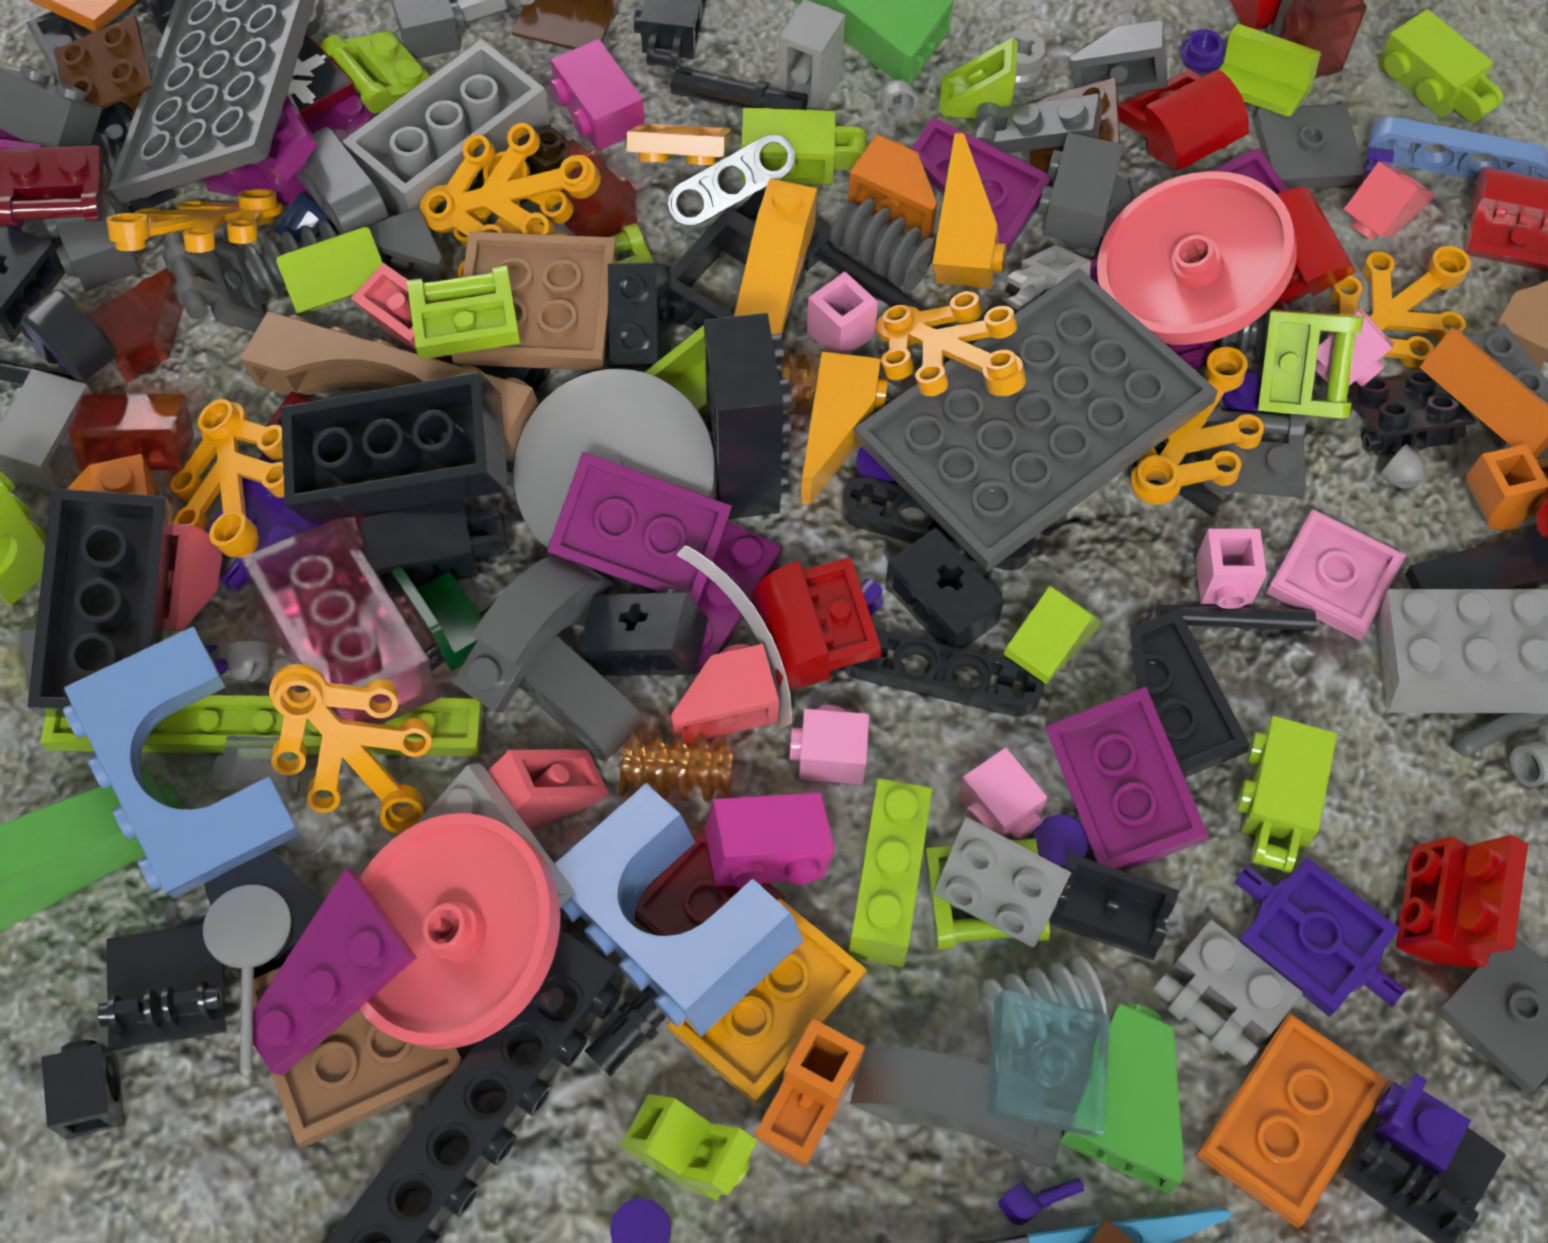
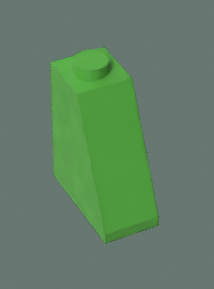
M1119 1003L1108 1020L1062 1133L1060 1144L1169 1195L1181 1183L1185 1172L1174 1027L1161 1022V1016L1150 1008L1138 1004H1130L1128 1007Z

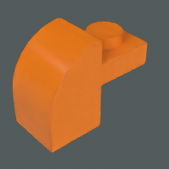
M1528 444L1481 454L1467 474L1466 484L1491 529L1501 531L1516 529L1525 518L1536 516L1548 491V457L1536 460Z
M812 1018L784 1069L783 1083L758 1126L754 1138L766 1147L807 1168L855 1079L864 1056L865 1046Z

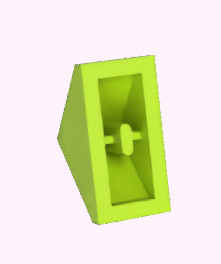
M1012 37L943 76L939 112L948 117L975 119L976 110L983 103H994L1000 107L1011 106L1016 80L1018 42Z
M1049 586L1012 638L1003 654L1047 684L1100 628L1103 620L1063 592Z

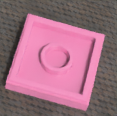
M1312 509L1266 594L1298 610H1314L1316 619L1361 641L1406 555Z

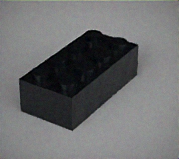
M768 313L704 320L707 426L712 436L718 463L717 501L732 506L728 519L780 513L781 494L789 493L787 467H790V454L787 439H791V425L788 410H792L789 378H782L781 366L784 365V349L781 333L771 334Z
M481 372L281 407L285 507L311 524L508 492L501 393Z
M51 488L27 705L29 709L39 716L66 718L63 708L71 705V702L64 687L162 641L175 513L166 496Z

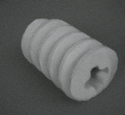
M1082 956L1072 957L1069 961L1068 969L1061 962L1050 963L1047 967L1046 975L1039 968H1029L1025 974V981L1018 974H1007L1004 978L1003 989L995 979H987L982 984L981 997L979 996L978 1010L986 1041L994 1055L1000 1054L1001 1036L1003 1035L1008 1036L1017 1050L1022 1048L1023 1030L1029 1029L1039 1044L1045 1040V1024L1051 1023L1058 1036L1062 1038L1067 1035L1068 1018L1072 1017L1082 1032L1089 1029L1090 1012H1095L1104 1026L1107 1023L1106 1001L1102 986L1090 963Z

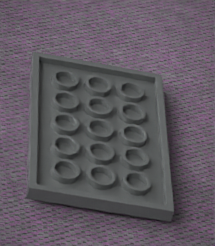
M176 0L149 73L152 88L142 92L107 193L117 203L123 204L139 198H148L155 193L174 187H183L190 182L212 175L218 176L225 171L247 164H256L266 159L271 150V142L278 120L282 114V107L289 84L293 79V71L303 46V39L309 19L314 11L315 0Z
M1081 269L1069 275L1014 314L1017 329L1012 335L999 339L993 337L979 339L972 344L989 353L998 350H1010L1022 360L1026 375V384L1020 391L1009 396L992 395L987 390L982 372L951 359L944 364L949 385L943 393L936 396H924L920 393L916 384L854 428V439L986 572L1216 400L1218 390Z

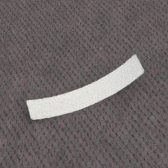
M684 546L676 555L702 571L719 586L742 613L758 642L763 644L779 698L780 729L790 725L792 722V709L787 677L779 652L764 621L750 600L726 573L699 552ZM776 669H778L784 677L780 688L778 686V682L776 679Z

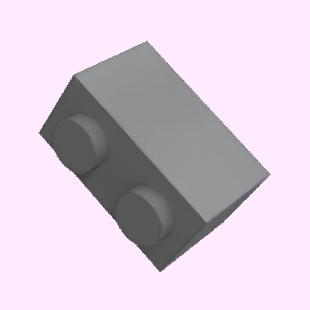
M803 0L779 36L778 89L805 93L808 95L807 110H822L841 81L845 14L808 0Z
M35 369L31 370L24 384L14 392L11 406L0 423V471L9 479L50 491L51 488L59 489L102 412L87 384Z

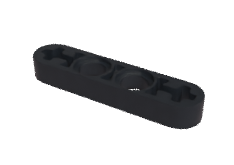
M860 477L849 482L843 490L841 508L843 517L850 525L856 528L912 544L934 528H937L947 540L953 539L902 486L874 478ZM863 496L872 498L866 510L857 508V502H860ZM887 502L892 503L890 518L883 516L884 511H886ZM906 508H917L923 511L927 520L921 525L909 526L902 522L899 513ZM1035 537L997 564L995 568L1013 571L1024 567L1032 556ZM965 551V553H966V555H967V557H968V560H971V561L976 562V561Z
M876 628L875 631L881 646V657L843 667L849 676L858 680L1015 717H1023L1035 711L1044 691V682L1012 660ZM888 650L895 651L892 669L885 668ZM919 655L929 662L930 670L925 675L912 676L902 669L901 662L907 656ZM970 667L980 674L982 682L977 687L971 689L963 688L954 682L952 674L958 668ZM992 674L998 675L994 694L987 692ZM1015 681L1025 683L1023 699L1012 696V687Z

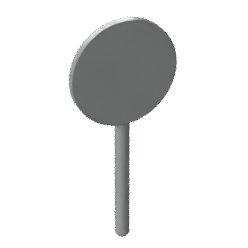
M243 885L221 895L209 908L203 924L204 941L212 956L224 965L242 968L240 1073L245 1077L252 1073L254 967L268 962L283 949L289 939L292 928L291 912L285 900L276 891L261 885Z

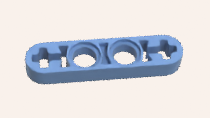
M1399 117L1381 118L1374 122L1370 129L1368 146L1394 150L1393 164L1472 180H1477L1478 172L1482 167L1548 179V150L1537 144ZM1429 145H1442L1447 150L1436 153L1429 152L1424 148ZM1476 154H1488L1493 159L1489 161H1475L1470 157Z

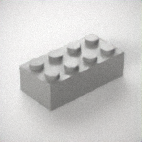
M481 39L344 139L342 145L375 185L385 207L394 215H399L419 208L423 196L431 188L448 184L465 158L462 148L468 137L475 134L483 135L494 146L496 154L498 152H506L509 148L507 135L515 124L527 123L535 131L549 125L545 88ZM485 145L478 146L473 152V157L481 156L485 150ZM478 174L473 180L470 187L477 182ZM447 201L442 202L438 206L436 213L447 205Z
M1548 589L1387 590L1376 623L1388 713L1548 714Z

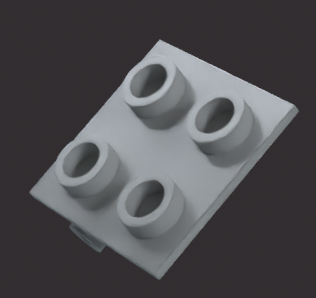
M966 817L933 894L1034 948L1058 903L1057 901L1071 872Z

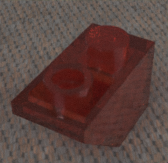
M574 138L566 142L564 160L573 155L588 157L598 168L601 181L596 192L587 198H575L565 189L561 190L573 205L572 216L564 223L565 226L576 236L610 237L621 233L622 227L637 223V195L631 183L622 176L617 177L611 172L595 151H587ZM583 167L573 170L570 174V179L578 178L582 174Z
M167 268L152 277L142 280L135 287L110 302L100 305L96 310L89 313L114 344L117 350L116 358L110 363L127 384L170 358L184 306L180 305L174 291L176 280L173 273L169 272Z

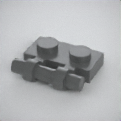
M170 232L163 237L165 246L163 259L168 271L175 275L177 283L174 286V291L180 305L186 307L188 316L192 319H200L207 315V306H211L216 322L256 332L265 314L241 249L215 241L214 250L193 253L185 250L184 240L180 233ZM195 272L199 273L200 278L196 277Z

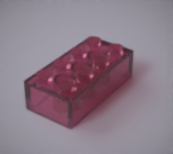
M341 517L241 557L254 600L291 665L305 664L312 666L323 674L327 683L366 687L373 680L385 679L397 687L398 707L391 716L375 718L370 716L366 710L330 707L340 719L383 724L437 700L429 659ZM377 694L371 697L376 703H386L390 700L384 694Z

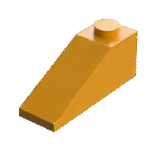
M955 133L933 258L936 284L993 289L995 272L1003 273L1006 243H999L997 223L964 134Z
M769 178L757 215L734 316L768 313L771 334L781 333L782 335L815 227L817 188Z
M822 351L802 474L801 504H812L859 443L854 439V428L872 416L875 408L882 409L885 407L888 379L879 378L881 359Z

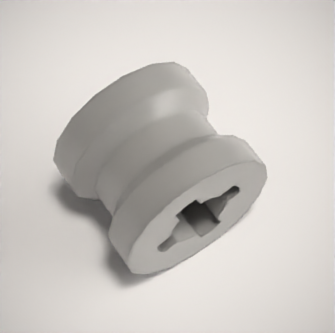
M1016 30L1008 33L1001 43L1012 37L1018 42L1014 88L1025 89L1037 83L1041 76V62L1045 55V43L1034 32Z

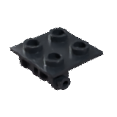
M1414 370L1406 375L1385 378L1373 377L1362 387L1357 382L1349 385V400L1371 426V432H1366L1363 436L1364 448L1367 452L1374 451L1378 456L1399 452L1401 447L1406 444L1412 449L1415 446L1419 449H1426L1433 446L1453 445L1457 443L1458 439L1465 437L1466 425L1476 424V419L1466 407L1423 370Z
M203 924L106 939L107 1002L98 1004L97 1015L100 1026H108V1049L110 1051L227 1032L224 964L216 960L209 952L203 937Z
M1381 1116L1343 1177L1432 1242L1455 1243L1461 1231L1465 1233L1469 1231L1477 1220L1479 1212L1475 1210V1207L1507 1154L1470 1128H1467L1446 1171L1437 1175L1394 1148L1388 1140L1383 1141L1374 1135L1383 1118Z

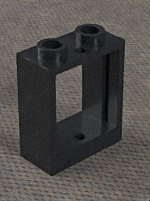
M728 207L671 268L672 322L678 325H686L692 330L697 331L704 325V320L734 316L733 313L691 289V287L723 252L746 265L756 224L754 221ZM806 256L795 292L805 281Z

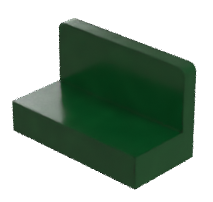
M401 566L391 570L410 610L451 672L461 667L478 641L471 635L482 620V617L451 572L448 571L416 589Z

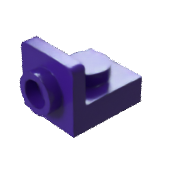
M1415 1073L1401 1085L1392 1082L1383 1094L1375 1111L1383 1116L1374 1135L1383 1141L1388 1140L1394 1148L1439 1175L1446 1171L1471 1120L1423 1091L1427 1079Z

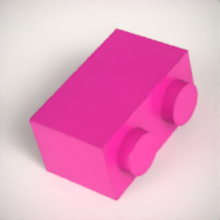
M599 39L551 59L553 80L549 81L551 94L559 107L566 106L579 136H587L597 151L626 139L627 131L641 123H645L643 98Z
M822 793L713 799L705 826V834L716 887L734 885L742 889L752 879L759 885L762 883L787 881L795 885H803L817 879H824L835 848Z

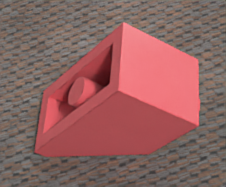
M1378 162L1343 210L1354 217L1350 225L1369 239L1374 240L1377 234L1381 237L1392 238L1427 206L1436 194L1401 169Z
M382 263L351 297V300L408 352L417 354L407 287L408 280ZM452 355L440 356L436 358H438L442 362H447Z
M190 524L173 525L163 631H183L218 591L223 552L211 543L208 532Z
M736 644L723 649L719 654L710 656L671 714L672 735L675 746L778 723L779 698L763 644L750 647L746 644Z
M588 749L509 750L487 771L530 831L537 830L599 803L610 795Z

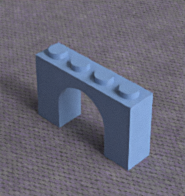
M194 626L64 687L71 702V705L63 708L65 717L78 739L87 735L96 755L87 759L90 768L102 789L112 785L121 804L112 809L115 819L128 840L137 836L146 856L138 860L144 878L152 891L162 887L164 893L173 899L301 835L270 776L215 804L192 810L175 809L155 801L148 793L141 776L140 759L144 743L150 732L161 720L170 714L226 688L203 640Z
M646 783L555 863L556 867L575 891L570 899L560 908V911L572 923L581 917L589 925L584 932L592 943L605 956H608L614 950L623 959L618 966L626 977L640 991L649 985L659 995L654 1000L655 1004L676 1027H679L686 1021L702 1037L795 950L804 939L791 912L754 879L750 880L708 920L690 931L671 936H657L635 928V912L642 893L654 879L696 843L681 814Z

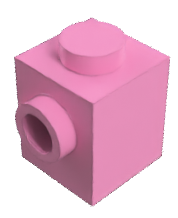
M843 272L808 297L807 333L827 352L850 355L875 336L878 301L850 275Z
M1360 308L1353 314L1363 316L1364 319L1362 332L1356 333L1349 385L1356 381L1362 387L1384 368L1379 359L1393 348L1394 343ZM1332 332L1318 345V360H1316L1315 370L1327 383H1329L1335 332Z
M1260 529L1207 530L1195 558L1200 604H1217L1222 608L1233 609L1253 603L1267 575Z
M832 705L820 706L815 710L804 709L803 728L792 727L789 760L800 761L799 780L863 785L867 759L869 714L847 712L841 707Z
M1006 747L963 776L958 793V799L966 807L965 814L967 818L1007 839L1014 837L1015 840L1025 839L1035 831L1036 827L1041 825L1043 820L1040 817L1048 798Z

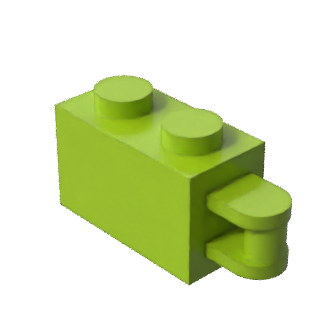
M1429 9L1424 10L1390 33L1377 65L1441 119L1456 110L1467 120L1477 122L1486 114L1499 107L1503 102L1502 91L1487 78L1494 62Z
M743 108L741 149L768 135H780L792 145L795 153L794 165L789 173L778 179L780 181L796 184L833 185L834 170H851L866 150V132L862 128L854 126H835V111ZM778 143L768 144L761 151V163L769 171H778L787 162V151ZM741 170V182H746L745 174Z
M1272 716L1263 733L1254 732L1246 757L1247 763L1254 764L1251 781L1244 779L1236 803V811L1244 813L1240 832L1255 836L1251 863L1291 873L1297 858L1298 849L1305 850L1319 832L1338 733L1277 716ZM1268 840L1285 846L1282 848L1268 844Z

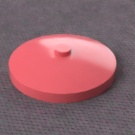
M1220 171L1182 175L1162 182L1145 191L1128 204L1115 218L1100 246L1097 260L1098 281L1104 291L1165 344L1190 345L1209 342L1226 337L1250 325L1268 311L1286 289L1295 268L1297 258L1296 235L1285 204L1270 188L1261 182L1241 174Z
M468 813L441 815L420 822L396 836L379 851L362 873L361 880L417 956L412 963L359 1008L368 1021L379 1030L393 1038L423 1048H458L481 1041L498 1032L518 1016L535 996L549 971L555 955L560 930V904L557 887L545 859L521 834L497 820L482 815Z

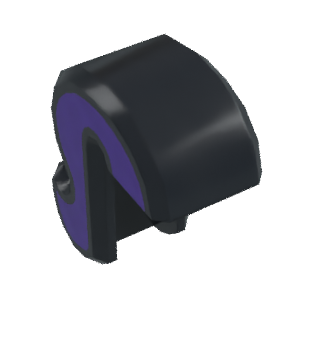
M53 290L21 315L22 333L29 344L48 363H60L76 381L85 382L116 358L117 350L106 333L87 311L63 290Z

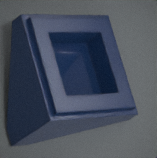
M299 192L275 232L282 236L283 232L288 231L297 242H301L302 226L307 225L316 236H319V223L321 220H327L335 231L336 228L313 199Z

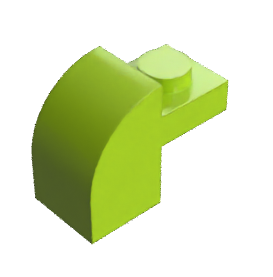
M648 1094L619 1147L666 1178L703 1197L718 1201L721 1194L729 1196L733 1187L739 1184L745 1177L750 1165L749 1157L758 1140L741 1128L710 1123L676 1098Z

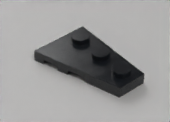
M1176 609L1130 628L1136 691L1147 687L1184 778L1247 753L1250 744L1180 610Z

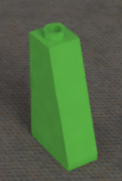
M803 0L794 1L800 5ZM808 0L845 14L844 41L893 80L904 79L910 85H912L950 32L954 0Z
M149 769L141 771L143 783L155 801L171 808L185 810L181 799L170 781L160 786ZM112 785L105 789H102L100 786L0 824V932L145 855L137 836L128 840L115 819L112 809L121 804Z

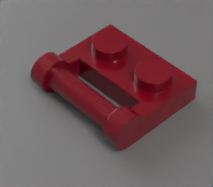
M100 146L0 150V226H16L18 220L83 217L85 222L102 221L104 157Z

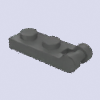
M1099 94L1000 107L994 103H983L976 110L974 121L978 128L973 130L971 136L1005 153L1061 147L1065 145L1067 133L1098 139L1103 104Z

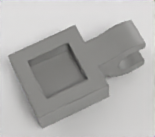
M1054 245L1023 260L1022 270H1016L1008 276V283L1020 288L1015 296L1007 299V304L1020 311L1040 297L1043 291L1047 292L1078 269H1081L1090 277L1091 261L1058 245Z

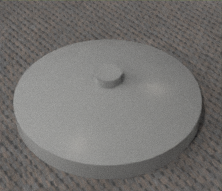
M606 369L594 371L572 379L557 388L542 401L530 416L522 431L515 452L513 481L518 506L529 529L546 548H548L583 451L712 499L715 497L717 488L718 463L711 433L701 414L680 391L667 382L647 373L634 370ZM593 569L594 571H596V572H598V573L606 574V573H603V572H600V571H597V570Z

